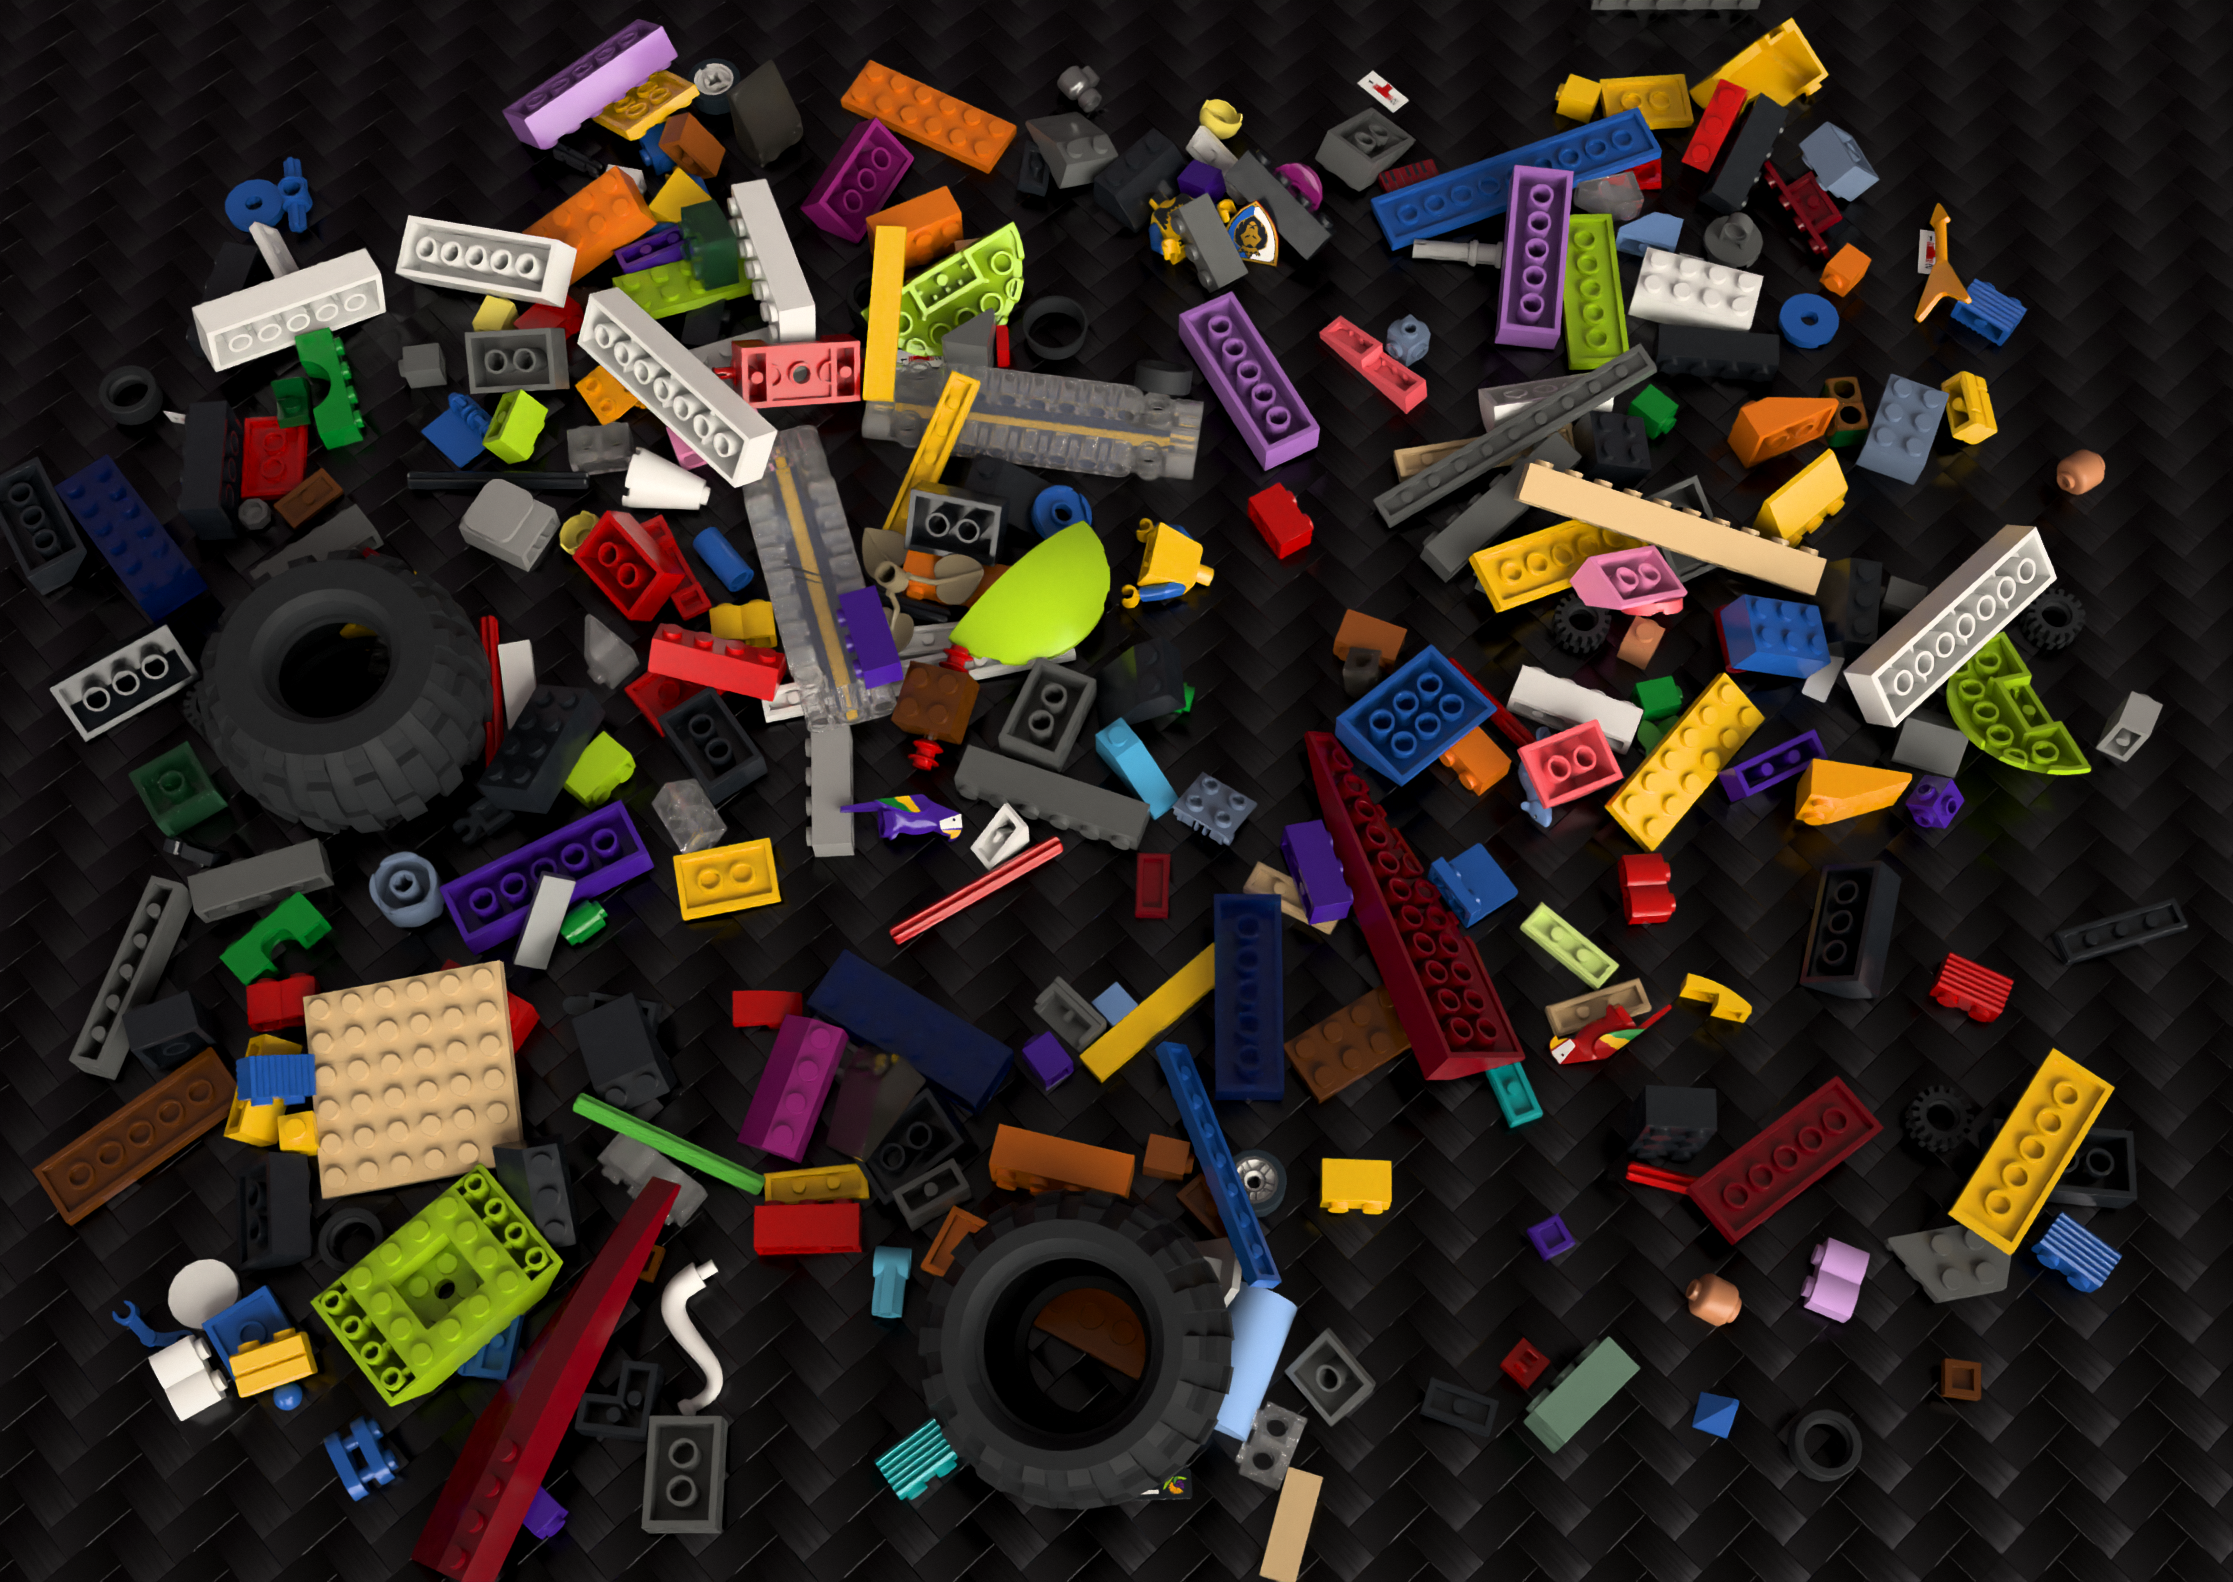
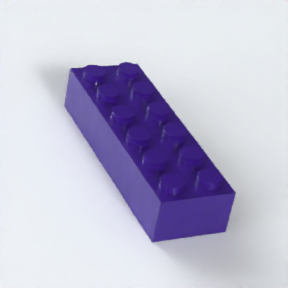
M619 800L439 887L464 942L475 956L521 933L542 871L575 878L576 884L567 907L568 910L579 905L585 899L589 900L654 868V865L622 801Z

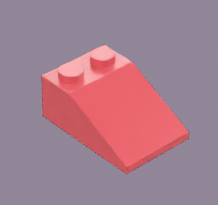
M1597 719L1517 749L1543 809L1583 797L1624 778Z

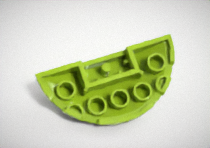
M1010 222L970 243L903 283L898 347L902 351L923 357L943 356L941 337L991 307L995 311L996 325H1005L1008 322L1009 314L1015 303L1020 299L1024 278L1022 277L1024 251L1014 222ZM870 305L860 312L867 324L869 323Z
M1082 520L1043 541L1010 567L977 600L949 635L948 641L953 645L968 649V655L981 660L982 657L1000 660L1002 665L1012 666L1027 665L1029 660L1037 659V657H1046L1050 660L1074 648L1097 625L1104 612L1107 592H1110V567L1107 563L1104 547L1098 536Z
M2004 631L1997 633L1949 677L1946 700L1950 714L1964 735L1980 749L2000 761L2024 770L2055 775L2082 774L2091 771V766L2062 721L2053 722L2030 686L2032 674Z

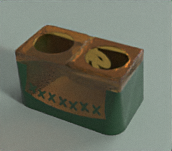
M1857 377L1826 379L1818 398H1836L1839 402L1824 433L1826 442L1832 447L1862 445L1869 424ZM1837 394H1846L1850 398H1841ZM1853 406L1856 424H1848L1841 419L1840 411L1844 407Z

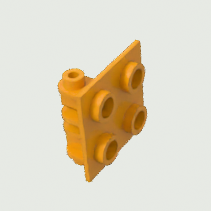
M601 365L575 385L605 429L634 405L641 409L647 408Z

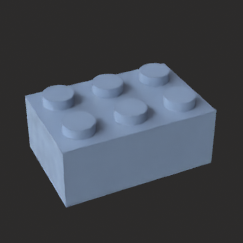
M1890 374L1880 394L1855 465L1914 485L1926 464L1949 393Z

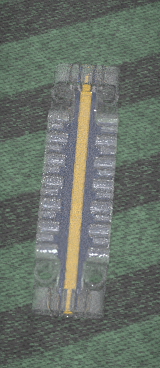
M916 359L908 365L897 362L894 402L867 401L862 424V436L864 438L895 441L903 448L915 449L919 447L953 370L980 381L981 385L950 454L952 456L975 458L976 453L1000 458L1013 464L1105 476L1124 477L1132 472L1144 480H1153L1158 476L1192 480L1204 401L1180 398L1173 400L1169 395L1152 392L1143 396V392L1140 389L1131 385L952 362L942 363L939 369H933L928 361ZM909 428L914 429V430H912V431H905L906 429H909ZM1151 459L1153 462H1145L1144 460Z
M804 425L779 431L776 434L762 479L742 485V490L791 677L793 676L806 726L812 733H821L887 716L894 712L897 700L892 683L866 690L863 678H856L852 665V660H855L856 656L854 652L848 653L843 636L848 634L846 626L840 628L835 612V609L841 608L838 595L866 588L836 483L829 471L818 430L814 426ZM808 684H815L811 687H806Z

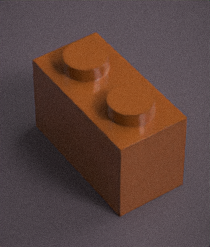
M690 112L668 117L658 144L683 171L700 176L703 180L716 177L725 152V148Z
M1347 609L1335 639L1333 654L1343 661L1357 662L1368 666L1374 672H1385L1392 675L1404 645L1407 629Z

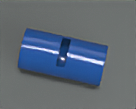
M716 527L707 528L697 535L693 541V548L706 564L712 568L713 572L730 592L739 591L750 583L754 576V571Z

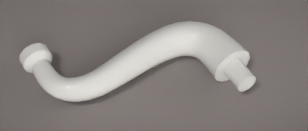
M712 1259L699 1267H696L692 1262L682 1269L666 1285L661 1299V1313L665 1324L677 1342L703 1370L707 1381L706 1387L699 1395L691 1400L683 1399L677 1403L683 1416H696L697 1411L709 1405L717 1397L723 1384L720 1363L694 1327L685 1308L687 1299L706 1287L704 1280L718 1272Z

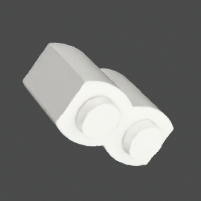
M194 1334L148 1357L158 1380L165 1389L167 1397L181 1421L226 1397L224 1389L228 1388L219 1369L213 1371L207 1358L211 1357V1352L203 1338L197 1340Z

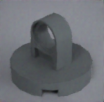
M1740 212L1714 220L1707 227L1702 241L1703 248L1705 247L1708 253L1707 258L1710 262L1733 269L1745 265L1746 268L1751 266L1758 259L1763 244L1761 232L1751 218Z

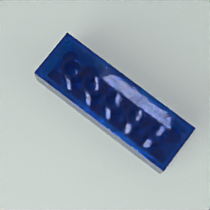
M108 454L55 486L58 495L154 623L208 588L193 565Z
M1214 894L1215 1100H1282L1284 1095L1281 894Z
M846 949L842 951L807 1001L811 1016L814 1017L816 1015L825 1023L844 1029L852 1041L931 1089L942 1092L946 1098L979 1117L1015 1062L1014 1053L1011 1048Z

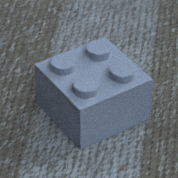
M1828 121L1799 144L1804 152L1802 155L1803 161L1810 169L1814 168L1818 175L1815 178L1818 185L1825 192L1830 190L1837 198L1843 197L1851 202L1880 180L1852 135Z

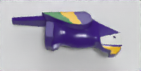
M923 794L875 799L873 802L840 807V813L878 812L880 838L888 837L890 841L894 840L899 833L919 835L935 831L949 837L948 841L951 842L959 837L963 828L960 813L932 802Z

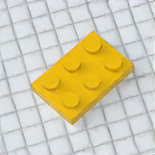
M1684 74L1600 79L1599 81L1602 84L1600 100L1604 118L1638 107L1650 130L1692 126L1694 119Z
M770 837L673 856L681 913L684 921L781 902Z

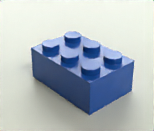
M1744 594L1720 611L1730 662L1734 669L1807 679L1831 663L1818 606Z

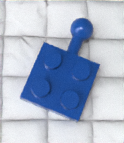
M268 1285L263 1286L201 1324L234 1382L235 1376L232 1372L229 1356L239 1353L237 1346L258 1339L260 1345L274 1341V1333L293 1328ZM289 1382L274 1387L273 1400L278 1408L292 1410L300 1404L303 1392L297 1383Z

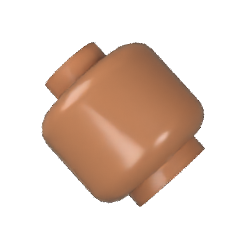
M2084 449L2076 451L2058 464V485L2071 494H2083L2101 483L2104 478L2105 463L2101 456L2095 452Z
M1711 1273L1703 1275L1699 1280L1693 1279L1686 1291L1690 1312L1715 1326L1732 1322L1737 1317L1742 1305L1737 1287Z

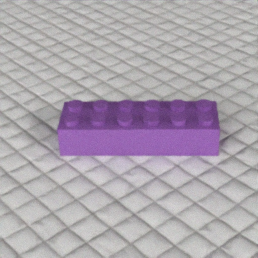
M637 19L502 112L519 141L538 149L546 150L555 146L558 143L557 139L564 134H570L581 127L580 123L587 118H594L604 111L603 107L609 103L622 100L628 90L645 84L649 80L648 77L654 72L667 69L671 65L670 61L678 57L661 25Z
M1514 165L1509 181L1495 343L1553 350L1555 348L1561 328L1574 171Z
M1232 291L1179 314L1180 338L1264 471L1318 446L1319 425Z

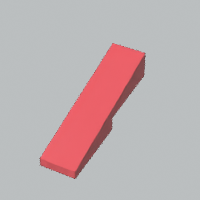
M1342 316L1336 318L1319 332L1320 338L1406 414L1427 397L1425 379L1384 353L1381 342Z

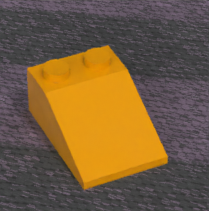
M1813 758L1797 783L1794 819L1803 820L1809 825H1822L1892 806L1912 780V774Z

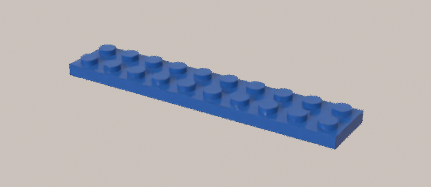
M1636 107L1372 198L1370 200V207L1392 251L1414 244V239L1425 240L1506 212L1509 181L1514 165L1574 171L1572 188L1659 159L1661 158L1662 150L1639 108Z

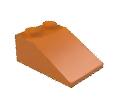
M1767 397L1757 402L1754 400L1749 401L1740 408L1727 441L1747 469L1823 436L1839 402L1836 398Z

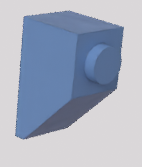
M1653 212L1619 228L1615 241L1616 250L1640 257L1645 256L1647 247L1674 253L1684 219L1670 214Z

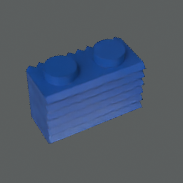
M1975 278L1966 290L1972 299L1971 303L1966 304L1958 300L1950 315L1952 318H1956L1957 321H1961L1962 324H1966L1967 327H1971L1972 330H1976L1977 334L1981 333L1983 337H1987L1988 340H1992L1993 343L2002 346L2021 321L2027 308L2022 306L2018 299L2007 297L1998 292L1991 283L1982 282Z
M314 1054L259 1055L244 1057L236 1061V1078L238 1079L237 1098L239 1101L251 1100V1107L273 1105V1099H283L284 1105L305 1104L306 1097L317 1095Z
M2063 1211L2050 1220L2031 1247L2032 1252L2037 1253V1258L2043 1265L2051 1269L2056 1268L2060 1270L2062 1274L2067 1275V1281L2074 1288L2089 1293L2103 1285L2122 1257V1254Z

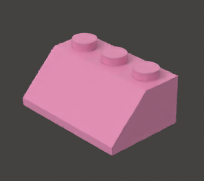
M1655 545L1588 557L1569 581L1586 606L1616 610L1685 597L1688 593Z

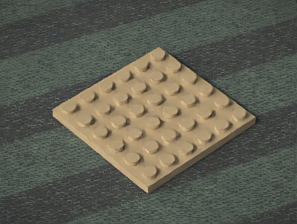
M497 960L303 997L308 1054L315 1055L317 1095L312 1097L320 1148L317 1150L322 1199L328 1200L464 1175L479 1163H482L487 1170L496 1169L492 1146L524 1140L504 962Z

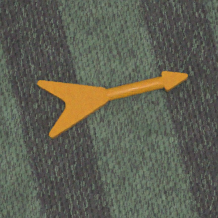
M1940 203L1936 205L1930 221L1935 232V264L1932 267L1914 316L1919 323L1926 318L1937 302L1944 296H1950L1966 304L1972 301L1955 271L1948 263L1946 223H1949L1951 219Z

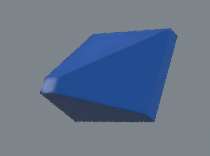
M1700 1392L1691 1427L1726 1439L1733 1423L1739 1400Z

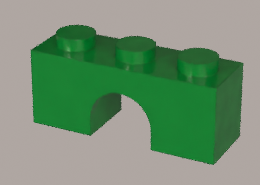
M298 891L293 896L282 900L278 908L267 918L257 921L253 925L252 930L243 938L232 942L226 948L225 953L219 958L247 987L256 984V981L259 979H273L280 973L271 960L272 950L279 942L293 939L300 942L308 950L327 934L332 927Z

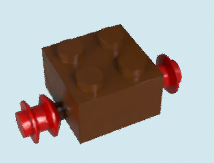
M951 645L950 648H944L943 652L947 655V659L938 663L940 667L910 661L891 721L905 732L924 736L912 742L917 747V751L914 754L908 755L913 760L912 765L917 768L931 770L932 766H939L934 758L936 754L943 753V749L936 743L937 739L958 745L962 744L980 685L964 667L966 662L973 661V657L968 655L969 650L962 646Z

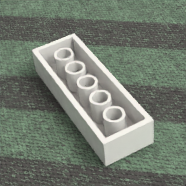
M761 179L731 185L732 197L727 198L730 215L733 216V219L728 221L732 238L737 237V252L740 259H745L744 269L747 279L753 280L752 291L754 298L761 301L760 312L763 321H768L769 323L768 333L771 343L816 341L815 303L767 180Z
M408 215L395 273L417 283L564 308L577 249L557 239Z
M366 248L326 262H320L317 265L300 271L291 272L288 275L262 282L259 285L233 292L230 295L204 302L192 307V312L201 347L215 372L295 345V336L327 327L334 331L385 313L386 306L381 273Z

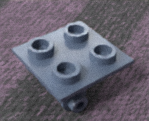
M1202 772L1172 808L1175 809L1173 814L1178 816V821H1182L1191 827L1194 825L1193 829L1196 831L1203 825L1202 834L1204 836L1211 830L1210 838L1217 841L1220 845L1226 844L1229 846L1235 837L1233 833L1257 806V803Z

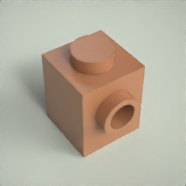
M1636 615L1616 657L1645 670L1659 645L1665 628L1660 627L1654 620Z

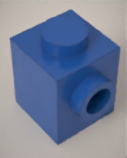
M664 122L652 126L643 137L639 138L642 149L639 153L646 167L651 165L656 175L671 171L674 166H678L658 146L665 127Z

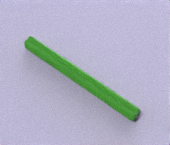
M580 1093L573 1105L574 1112L753 1195H758L764 1186V1176L585 1093Z

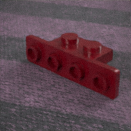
M1767 160L1763 163L1767 171L1763 175L1771 189L1778 188L1781 193L1778 199L1786 211L1789 209L1793 210L1796 216L1792 219L1801 233L1804 231L1808 232L1811 238L1807 242L1816 255L1822 253L1826 260L1829 259L1831 254L1819 234L1843 219L1840 212L1827 193L1818 185L1812 171L1786 187L1770 161Z

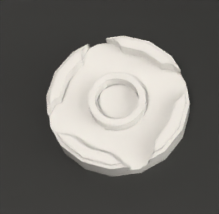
M213 1259L198 1260L185 1266L175 1276L169 1289L168 1304L172 1315L186 1327L197 1331L204 1330L201 1325L202 1323L241 1300L242 1291L240 1290L238 1275L225 1263Z

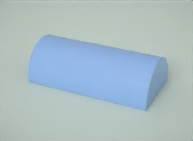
M1241 1281L1239 1292L1227 1307V1310L1231 1312L1235 1338L1232 1341L1231 1366L1234 1367L1229 1395L1225 1394L1217 1415L1219 1421L1214 1429L1246 1442L1295 1318L1297 1307L1291 1301L1266 1288L1248 1287L1247 1282Z

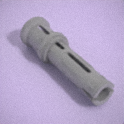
M1414 239L1412 258L1456 260L1468 262L1470 266L1487 264L1494 265L1495 268L1500 269L1503 242H1498L1496 245L1479 243L1478 240L1470 241V243H1454Z

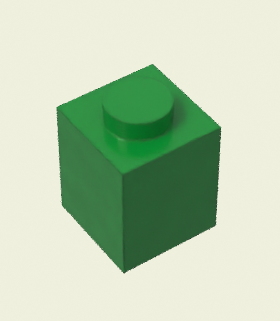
M1650 384L1631 402L1627 415L1643 417L1646 435L1654 440L1661 432L1666 434L1677 421L1674 416L1679 405Z
M1672 676L1635 683L1630 700L1637 708L1644 710L1639 725L1643 720L1655 722L1677 715L1681 704H1683V694L1681 688L1675 686Z

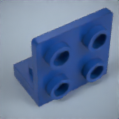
M1477 843L1448 863L1443 857L1431 863L1427 876L1428 880L1437 887L1441 897L1466 929L1518 894L1517 888L1481 843Z

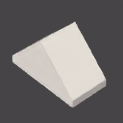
M1006 803L970 849L986 868L991 871L1030 844L1028 826L1009 803Z

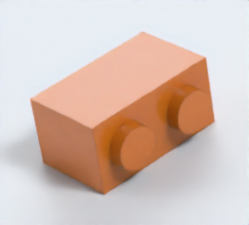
M1479 726L1439 757L1444 765L1447 767L1451 766L1458 773L1461 783L1467 789H1473L1478 796L1507 775L1512 762Z

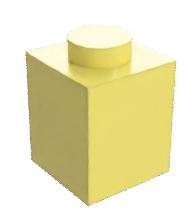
M487 295L472 325L475 332L515 330L513 323L519 318V314L515 304L507 298H496Z

